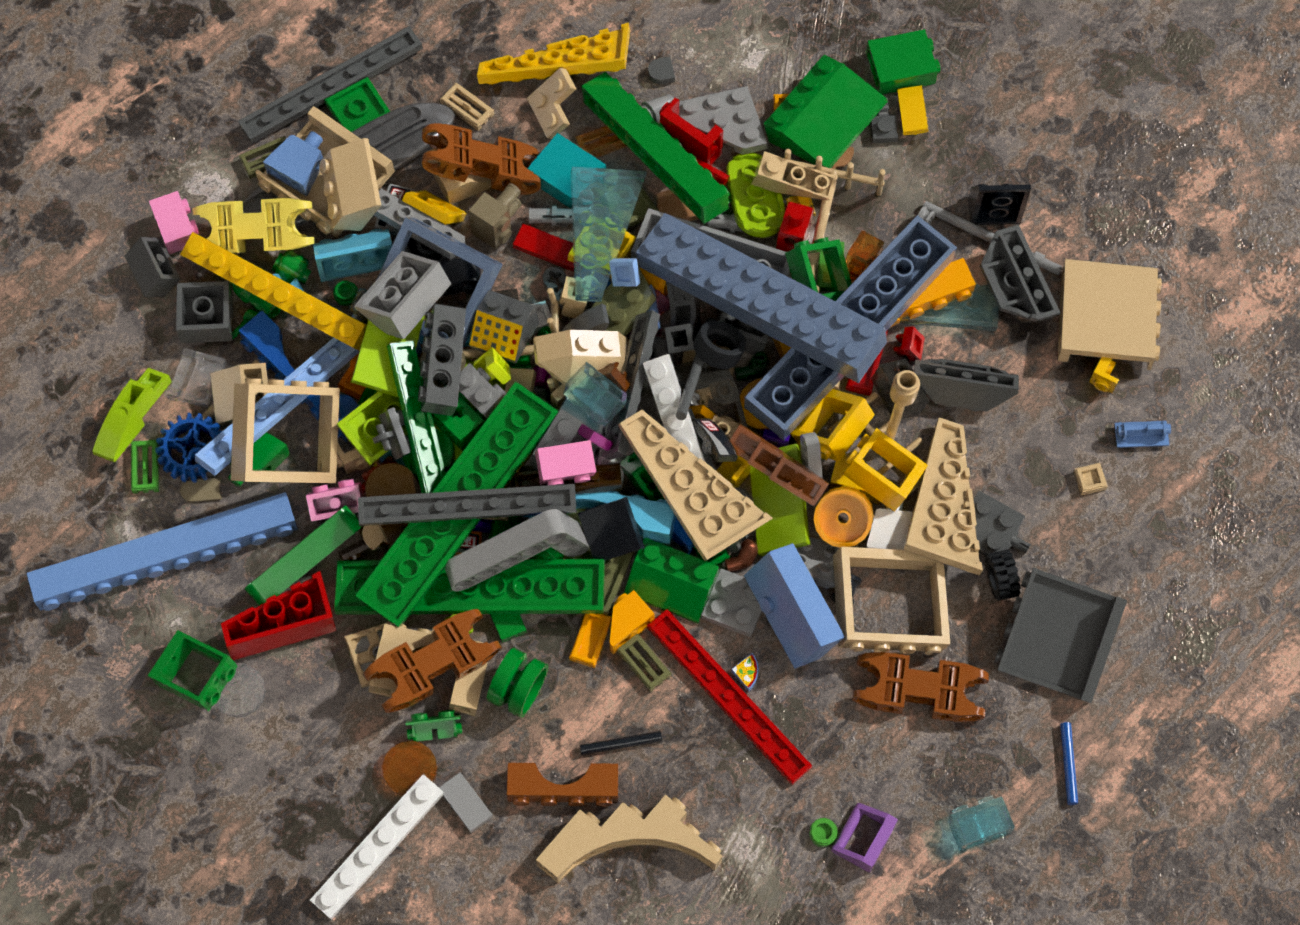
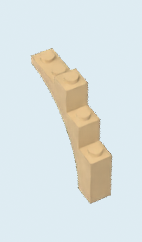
M665 795L645 819L642 818L643 814L638 808L632 804L628 807L623 802L602 826H599L601 822L592 813L587 812L585 814L579 810L539 855L536 863L541 870L559 883L575 867L591 857L611 849L632 845H656L675 849L697 858L714 871L722 863L723 856L720 854L721 849L712 841L706 843L699 837L700 832L690 823L683 824L687 816L685 805L677 798L673 797L670 799Z

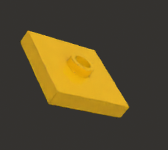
M426 190L407 192L402 199L403 202L443 224L463 222L466 217L465 211Z

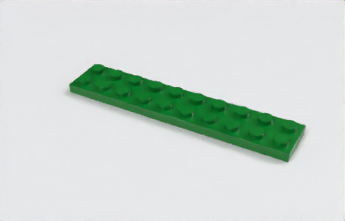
M515 381L432 493L505 488L545 434L559 411ZM481 519L409 523L355 597L395 626L401 627L444 570L448 561L453 558Z
M381 560L337 562L334 606L336 615H380L357 599L355 595ZM524 560L462 591H453L451 589L444 568L411 614H459L473 609H479L481 614H604L605 560Z

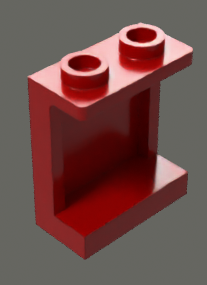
M675 97L670 103H665L659 115L660 123L663 124L667 133L672 138H677L686 152L692 153L695 157L712 166L722 155L724 130L715 124L706 135L679 116V99Z

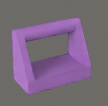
M857 803L831 851L870 873L894 830L898 819L888 813ZM863 814L882 824L865 856L844 849Z

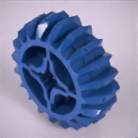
M187 413L185 420H182L181 416L177 415L176 419L178 422L174 424L172 421H168L167 424L170 429H161L160 432L164 437L157 438L156 440L160 447H157L155 451L157 455H161L158 458V462L160 465H164L163 470L165 473L171 472L173 479L180 476L181 481L186 482L190 476L192 482L196 483L198 480L197 476L201 475L203 480H207L206 473L209 471L199 463L195 464V454L206 446V443L201 442L200 431L208 434L213 440L222 432L219 431L220 425L218 423L212 424V418L209 416L203 420V416L200 413L196 415L195 419H193L191 413ZM189 430L188 434L185 437L178 438L181 434ZM172 449H176L177 452L183 454V465L172 459Z

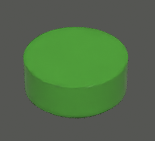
M820 818L812 823L809 836L816 846L828 847L835 842L838 831L832 820Z

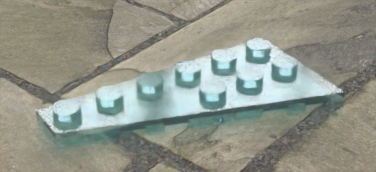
M572 167L571 196L575 301H602L611 275L609 262L618 256L647 171Z

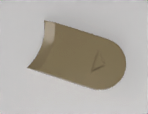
M222 477L207 478V480L198 479L196 483L188 480L182 484L180 494L185 501L190 503L222 500L219 489Z

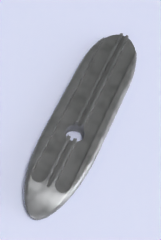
M429 102L410 104L390 111L352 131V133L360 139L368 138L370 146L392 160L394 171H396L429 148V144L422 140V129L425 126L433 123L452 125L455 114L451 108L443 104ZM431 132L427 134L430 136H439V134L436 132ZM260 187L257 188L243 202V213L261 212V199H276L277 195L272 192L266 193ZM297 215L295 219V227H298L308 221L304 220L301 216Z

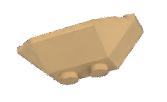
M566 330L536 336L533 338L535 363L539 367L544 368L566 387L600 388L592 379L595 371L606 368L609 363L618 362L617 369L622 372L630 340L618 331Z

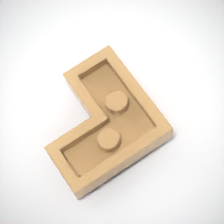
M559 68L527 97L546 137L549 139H553L557 133L560 134L570 125L560 104L576 90V87L567 70Z

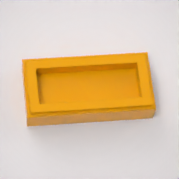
M585 614L569 657L570 661L592 668L596 667L612 623L611 616L605 614Z

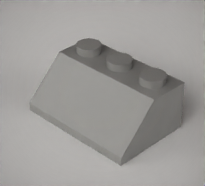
M401 251L354 307L384 333L405 339L451 285V282L439 262Z

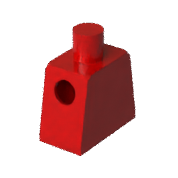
M795 202L788 203L778 233L776 249L785 252L794 249V244L787 243L789 238L794 239L796 243L807 240L813 222L812 207Z

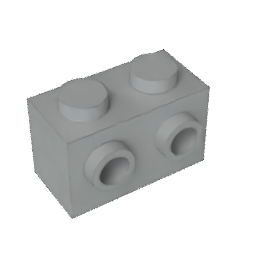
M469 363L460 372L459 391L488 419L506 395V392L497 383L492 386L488 382L491 377L481 367L476 370Z

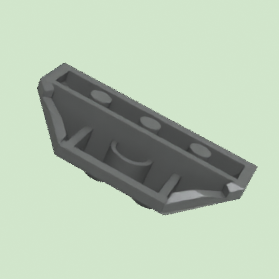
M1016 225L996 231L980 264V269L999 310L1035 322L1058 316L1060 314L1058 306L1020 226Z
M947 359L915 360L914 373L920 379V387L935 404L987 412L1018 394L1019 375L1009 374L992 366Z
M572 387L558 408V414L534 447L519 472L538 470L535 456L538 448L588 441L577 432L581 424L586 425L605 437L597 399L579 387ZM591 442L594 455L599 446Z

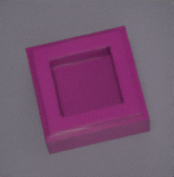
M581 424L577 431L579 435L587 440H591L592 443L606 451H609L613 445L612 441L584 424Z

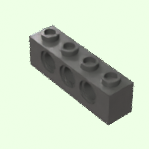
M435 304L431 313H426L424 327L428 328V337H424L422 352L426 353V361H422L420 368V377H424L423 386L419 387L417 399L418 402H422V412L452 416L457 408L466 309ZM438 332L446 333L449 338L440 337ZM435 356L443 357L447 363H440ZM438 380L442 382L444 387L439 388L435 386L433 381Z

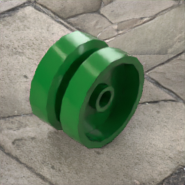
M515 647L511 648L491 681L486 697L487 701L498 707L508 702V711L519 718H523L530 710L543 686L549 668L548 664L537 658L527 664V653Z

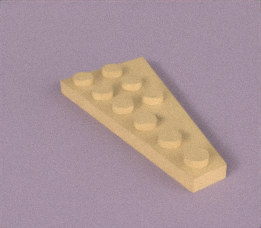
M640 410L618 424L704 561L773 519L766 512L764 513L755 506L754 502L747 496L744 497L732 487L728 480L705 461L690 452L687 446L672 437L663 426L645 411Z
M939 417L935 424L926 459L928 466L922 475L904 550L980 576L983 569L982 562L979 561L978 552L980 546L979 540L976 538L975 527L977 523L973 493L969 485L970 470L967 468L966 462L967 448L964 426Z

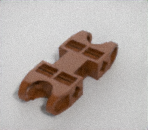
M433 123L422 129V140L429 144V147L437 150L428 151L422 156V166L430 173L465 182L469 174L491 179V189L503 191L509 183H512L519 188L522 195L534 194L541 188L540 177L527 169L539 155V151L533 146L499 136L494 144L473 140L472 130L449 124ZM431 132H436L439 134V136H430L427 134ZM526 155H532V156H534V158H532V159H527V158H524V156H526ZM432 159H433V160H437V161H439V162H438V163H429L428 160H432ZM524 182L535 183V185L526 186V185H524L523 183H524Z
M479 609L456 614L432 628V635L435 641L413 653L407 642L384 653L363 672L366 681L375 678H389L396 684L397 688L391 694L392 698L382 704L385 713H393L411 707L433 695L434 687L430 680L446 671L453 669L460 680L484 666L502 649L498 641L488 644V642L477 643L471 639L469 631L473 628L472 625L483 617Z
M870 652L857 656L856 664L874 674L878 681L875 686L866 687V690L853 691L852 700L861 706L876 711L902 714L904 703L911 702L932 705L931 719L972 722L985 718V709L975 706V703L969 701L964 694L966 688L975 687V684H987L989 682V673L983 669L966 663L940 660L937 672L909 669L910 655ZM895 665H897V666H896V674H895V678H894ZM892 689H894L893 700L891 702Z

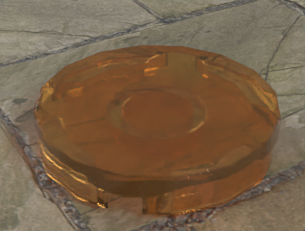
M415 741L401 742L392 747L386 754L382 765L383 776L387 785L399 795H405L423 774L434 783L438 771L436 758L432 751L424 744Z

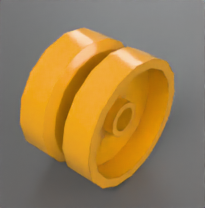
M843 485L834 487L823 494L815 508L813 520L816 531L822 540L834 547H851L863 541L872 527L874 511L872 503L865 493L856 487ZM841 513H846L849 519L841 521L839 516Z

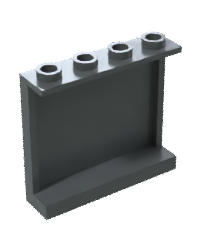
M1033 567L1031 572H1025L1021 584L1025 588L1023 597H1017L1012 612L1017 613L1013 623L1008 622L1003 638L1008 640L1004 649H998L994 663L998 664L997 670L1092 703L1127 600Z

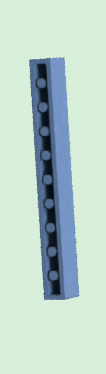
M284 492L28 572L27 577L35 604L39 610L49 611L58 608L62 603L82 601L86 596L94 593H107L113 587L120 585L130 586L145 577L155 578L161 576L167 570H180L188 567L190 563L199 560L202 562L212 560L218 554L225 552L235 553L241 550V547L250 544L260 545L269 538L276 536L286 537L292 534L293 531L298 530L287 493Z

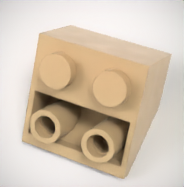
M266 363L237 365L210 373L215 423L219 425L233 423L234 383L246 384V378L261 379V384L268 385ZM255 392V404L267 393Z

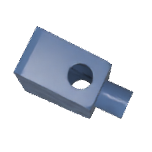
M313 131L309 133L304 141L295 135H290L264 160L263 163L267 174L307 196L320 172L319 165L323 155L317 148L323 142L322 137Z

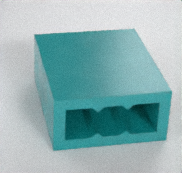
M559 133L553 137L527 168L533 171V174L540 177V189L569 208L585 207L592 198L590 195L591 189L603 185L607 180L606 164Z

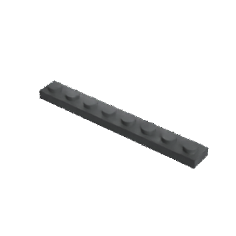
M410 26L240 119L238 121L239 126L251 144L307 114L313 106L318 108L325 104L324 99L366 77L370 79L422 50V43Z
M575 484L358 497L360 526L538 515L551 509H557L563 513H577Z

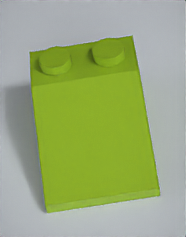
M380 391L376 392L336 424L369 466L389 451H384L381 442L374 444L372 438L379 435L376 426L381 424L378 416L391 408H395V411L402 410L399 397ZM402 426L404 435H408L406 426Z

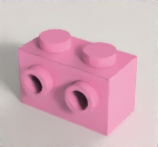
M178 191L149 201L169 255L183 250L192 232L200 234L195 220L189 221L187 214L191 213L187 199L181 200Z
M591 440L538 448L535 452L540 484L564 485L565 480L574 479V483L590 481V476H594L596 473Z
M353 479L339 481L338 487L328 488L327 484L312 487V492L306 495L311 522L330 518L345 505H347L352 513H357L358 497H364L361 482L354 483Z

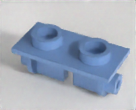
M1167 421L1114 423L1117 448L1169 446L1168 434H1171V425L1167 424Z

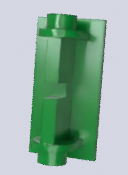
M443 710L438 712V716L427 717V713L412 714L411 719H406L405 722L406 726H412V729H407L408 740H413V742L433 740L432 729H437L438 739L457 737V734H463L462 724L456 723V720L461 719V713L455 714L454 710Z

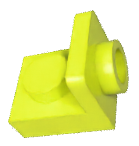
M493 347L473 362L477 370L481 367L491 377L489 381L497 378L504 385L511 380L509 364Z

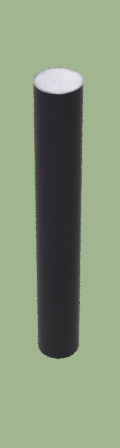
M661 731L581 744V756L662 742Z

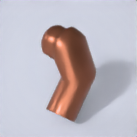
M744 540L741 544L742 548L739 555L724 560L727 571L732 572L752 565L758 553V546L753 540Z

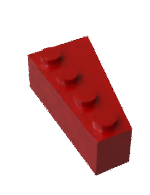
M320 571L313 574L311 579L290 586V590L277 597L273 595L267 598L266 602L256 608L251 607L221 623L226 647L232 660L337 631Z

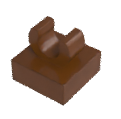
M618 362L609 363L606 368L596 370L592 376V379L606 396L626 392L630 386V383L626 380V371L620 372L617 369Z

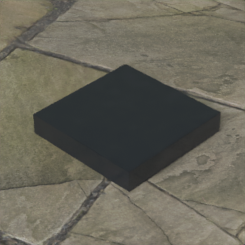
M627 497L578 513L593 559H604L606 561L645 548Z

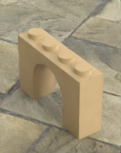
M392 623L390 625L384 624L376 660L384 653L407 642L413 653L435 641L432 631L419 628L417 631L407 629L404 624L401 627H397ZM487 663L460 680L455 674V684L449 710L475 716ZM375 678L370 680L369 684L370 693L392 697L391 694L397 688L394 681L389 678Z

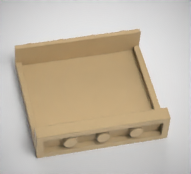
M314 106L307 113L310 121L296 135V137L303 141L311 131L320 135L323 142L317 149L322 152L323 158L330 149L360 139ZM370 146L379 190L395 171L392 160ZM258 169L255 171L259 181L258 185L266 193L272 192L277 195V198L312 201V209H305V212L300 213L299 216L306 221L312 220L315 222L321 232L326 235L330 233L338 238L344 231L332 228L331 219L328 217L327 196L324 195L323 174L319 172L309 194L305 196L267 174L266 170L263 173Z
M1065 259L1061 272L1057 361L1068 362L1070 354L1147 362V370H1151L1154 361H1158L1160 355V346L1156 345V338H1159L1161 328L1160 323H1156V317L1160 315L1161 301L1157 300V294H1160L1162 279L1158 278V268Z

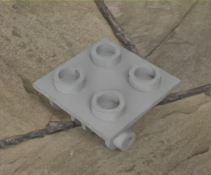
M809 537L810 545L796 549L813 580H817L816 585L829 589V587L834 588L833 555L840 547H834L825 541Z

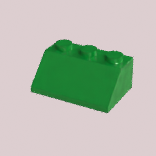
M645 537L643 540L645 548L638 551L624 593L628 595L634 590L645 603L664 611L668 609L672 614L698 624L718 577L719 566Z

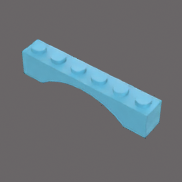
M617 491L576 494V509H591L627 497L641 537L670 544L676 516L666 500H646L641 495L625 496L620 495ZM529 515V516H524V517L532 518V517H534V516H536V515Z

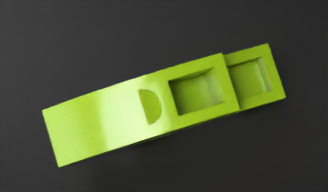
M148 368L138 381L129 380L113 403L102 424L92 451L94 455L114 463L145 426L142 418L171 384L172 381L168 374Z

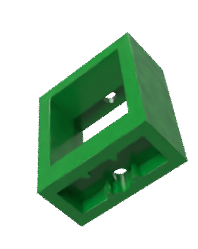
M828 237L813 241L814 244H809L808 240L794 244V249L785 253L793 280L818 292L808 254L823 251L834 292L822 295L836 301L852 285L840 239L829 241Z
M177 630L148 676L157 686L209 712L211 707L220 699L221 692L227 682L233 679L238 665L229 655ZM191 651L219 664L199 696L172 683V680Z

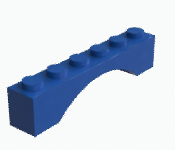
M263 311L258 313L239 330L242 338L240 343L249 353L253 351L258 356L257 360L260 363H266V370H273L276 373L275 378L277 380H284L295 371L284 354L283 338L279 326ZM339 394L338 422L360 406L349 395ZM309 395L300 404L305 402L311 408L309 410L310 413L319 421L320 395ZM338 428V438L341 437L347 443L349 440Z

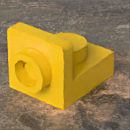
M1101 357L1089 383L1093 384L1100 391L1113 393L1119 379L1110 375L1116 362L1112 361V358Z

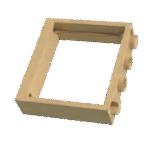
M246 378V384L234 383L231 480L243 482L336 483L338 426L336 424L339 417L340 388H329V382H313V387H307V381H291V386L284 385V380L268 379V385L261 384V379ZM255 392L320 395L317 471L252 470Z
M840 547L833 555L837 623L845 636L838 643L839 648L853 649L854 652L863 651L864 649H874V652L899 650L901 654H912L916 651H922L926 655H931L933 653H941L950 645L944 563L907 550ZM850 567L930 571L935 636L854 632Z

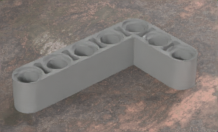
M551 509L451 558L445 567L451 589L453 591H462L550 547L567 557H576L586 553L589 550V545L582 526L578 521L557 509Z

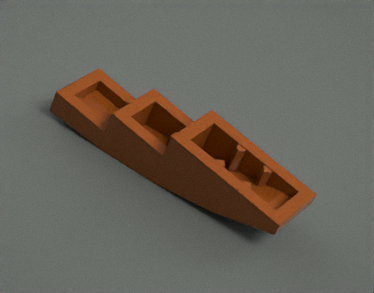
M739 424L729 441L735 454L769 476L770 480L814 507L829 483L741 424Z

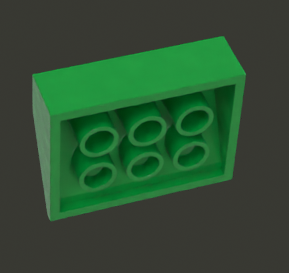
M823 55L765 121L764 126L770 143L784 150L790 149L792 154L816 165V157L822 156V166L832 168L888 100L846 65Z

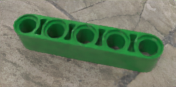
M347 505L343 506L244 589L258 606L265 603L266 599L273 595L277 597L362 527L359 525V520Z

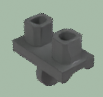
M391 408L380 414L378 417L381 424L376 426L379 435L372 438L373 443L381 442L384 451L391 449L394 460L401 459L411 453L408 435L405 436L402 430V426H405L402 410L395 411V408Z

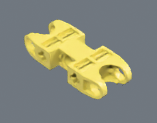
M294 198L261 199V212L243 213V201L211 202L192 208L193 215H200V217L207 219L211 224V234L207 240L231 253L246 252L245 239H263L264 251L295 250L315 244L314 237H307L305 234H301L295 227L297 215L305 212V209H312V201Z

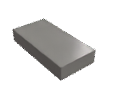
M461 772L439 787L444 792V799L470 833L493 818V814Z

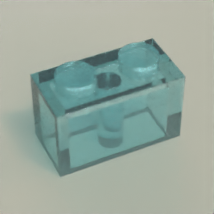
M587 361L567 381L563 393L570 404L579 406L586 412L590 420L600 423L603 427L625 406L627 394Z
M988 796L979 800V805L970 808L968 805H963L952 810L953 814L950 815L948 823L960 852L1012 833L1015 826L1002 796L996 799L993 796Z

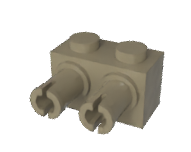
M509 183L497 199L484 192L469 210L472 234L494 249H497L501 243L505 244L512 234L510 219L522 206L521 201L517 198L521 194L517 186Z

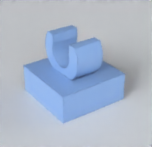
M613 258L609 262L613 286L636 287L640 284L637 258Z

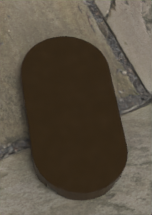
M394 463L384 464L374 469L366 481L364 492L365 497L422 493L414 474L408 468ZM409 523L379 525L390 548Z

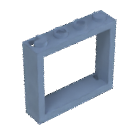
M405 217L378 278L401 251L405 250L412 233L484 270L466 307L464 347L473 328L476 311L488 290H491L503 264L414 217ZM423 320L421 328L423 332L421 335L428 337V328L424 327L425 321ZM438 332L440 337L449 338L446 333Z

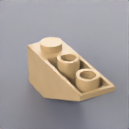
M764 151L757 164L752 185L775 193L829 200L836 176Z

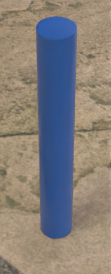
M1064 722L1060 724L1067 804L1076 805L1078 804L1072 728L1071 723Z

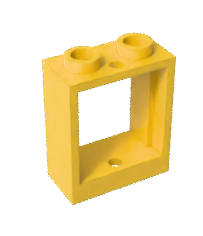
M832 389L791 432V435L800 446V450V436L802 434L811 432L818 434L834 412L845 415L828 439L817 436L820 444L821 458L825 460L829 458L840 462L875 415L865 398Z
M876 428L870 436L865 434L857 444V447L860 448L859 452L854 450L845 461L849 466L843 475L895 512L906 499L928 465ZM869 449L875 451L906 474L899 487L862 461Z

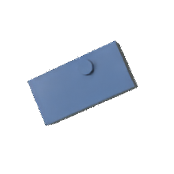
M793 543L768 552L744 575L760 604L761 610L766 615L795 669L819 660L845 638Z

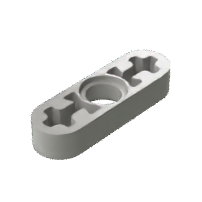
M815 432L802 434L800 436L802 465L823 479L820 444L817 434Z

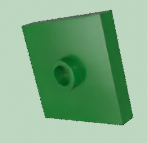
M368 77L324 99L327 108L336 122L350 132L390 112Z

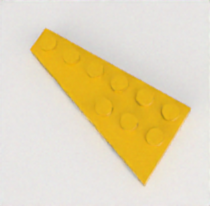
M629 22L621 24V29L609 32L608 28L599 30V34L588 38L585 35H580L547 44V49L534 52L533 48L524 51L525 54L516 58L506 55L480 62L477 72L478 83L493 85L504 81L519 82L524 79L533 78L541 80L552 76L559 68L566 69L569 76L582 73L590 75L601 71L617 72L621 69H626L630 38Z

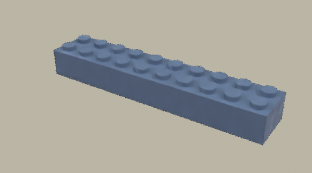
M666 213L663 214L636 251L639 265L642 269L857 383L861 381L887 343L885 327Z
M917 215L835 302L885 327L887 331L954 260L957 247ZM791 348L745 396L744 408L784 441L844 375Z

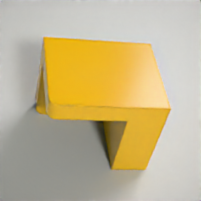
M729 454L716 471L728 480L732 487L738 488L750 474L751 465L737 454Z

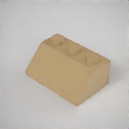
M362 138L332 148L320 161L319 170L323 174L324 180L323 191L324 195L327 196L328 217L331 219L333 229L361 231L381 207L368 138Z

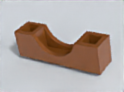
M508 763L507 799L508 802H513V805L527 806L529 802H541L540 804L543 806H556L557 802H568V805L576 807L584 806L585 803H596L600 807L612 806V803H618V764L591 763L585 775L578 781L560 785L545 779L539 772L536 763Z

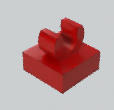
M914 326L905 327L904 334H897L895 336L897 341L902 343V346L894 347L893 350L899 356L906 355L911 361L921 360L925 337Z

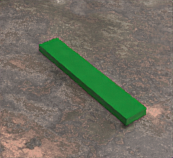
M414 341L389 343L386 347L421 492L432 493L444 478L446 472L432 414L422 412V402L417 400L419 387L423 386L424 381L423 377H420V365Z

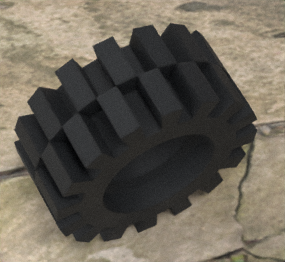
M1006 549L986 554L987 578H989V585L992 588L994 598L997 601L1020 596V578L1017 574L1018 569L1015 566V559H1013L1010 550Z

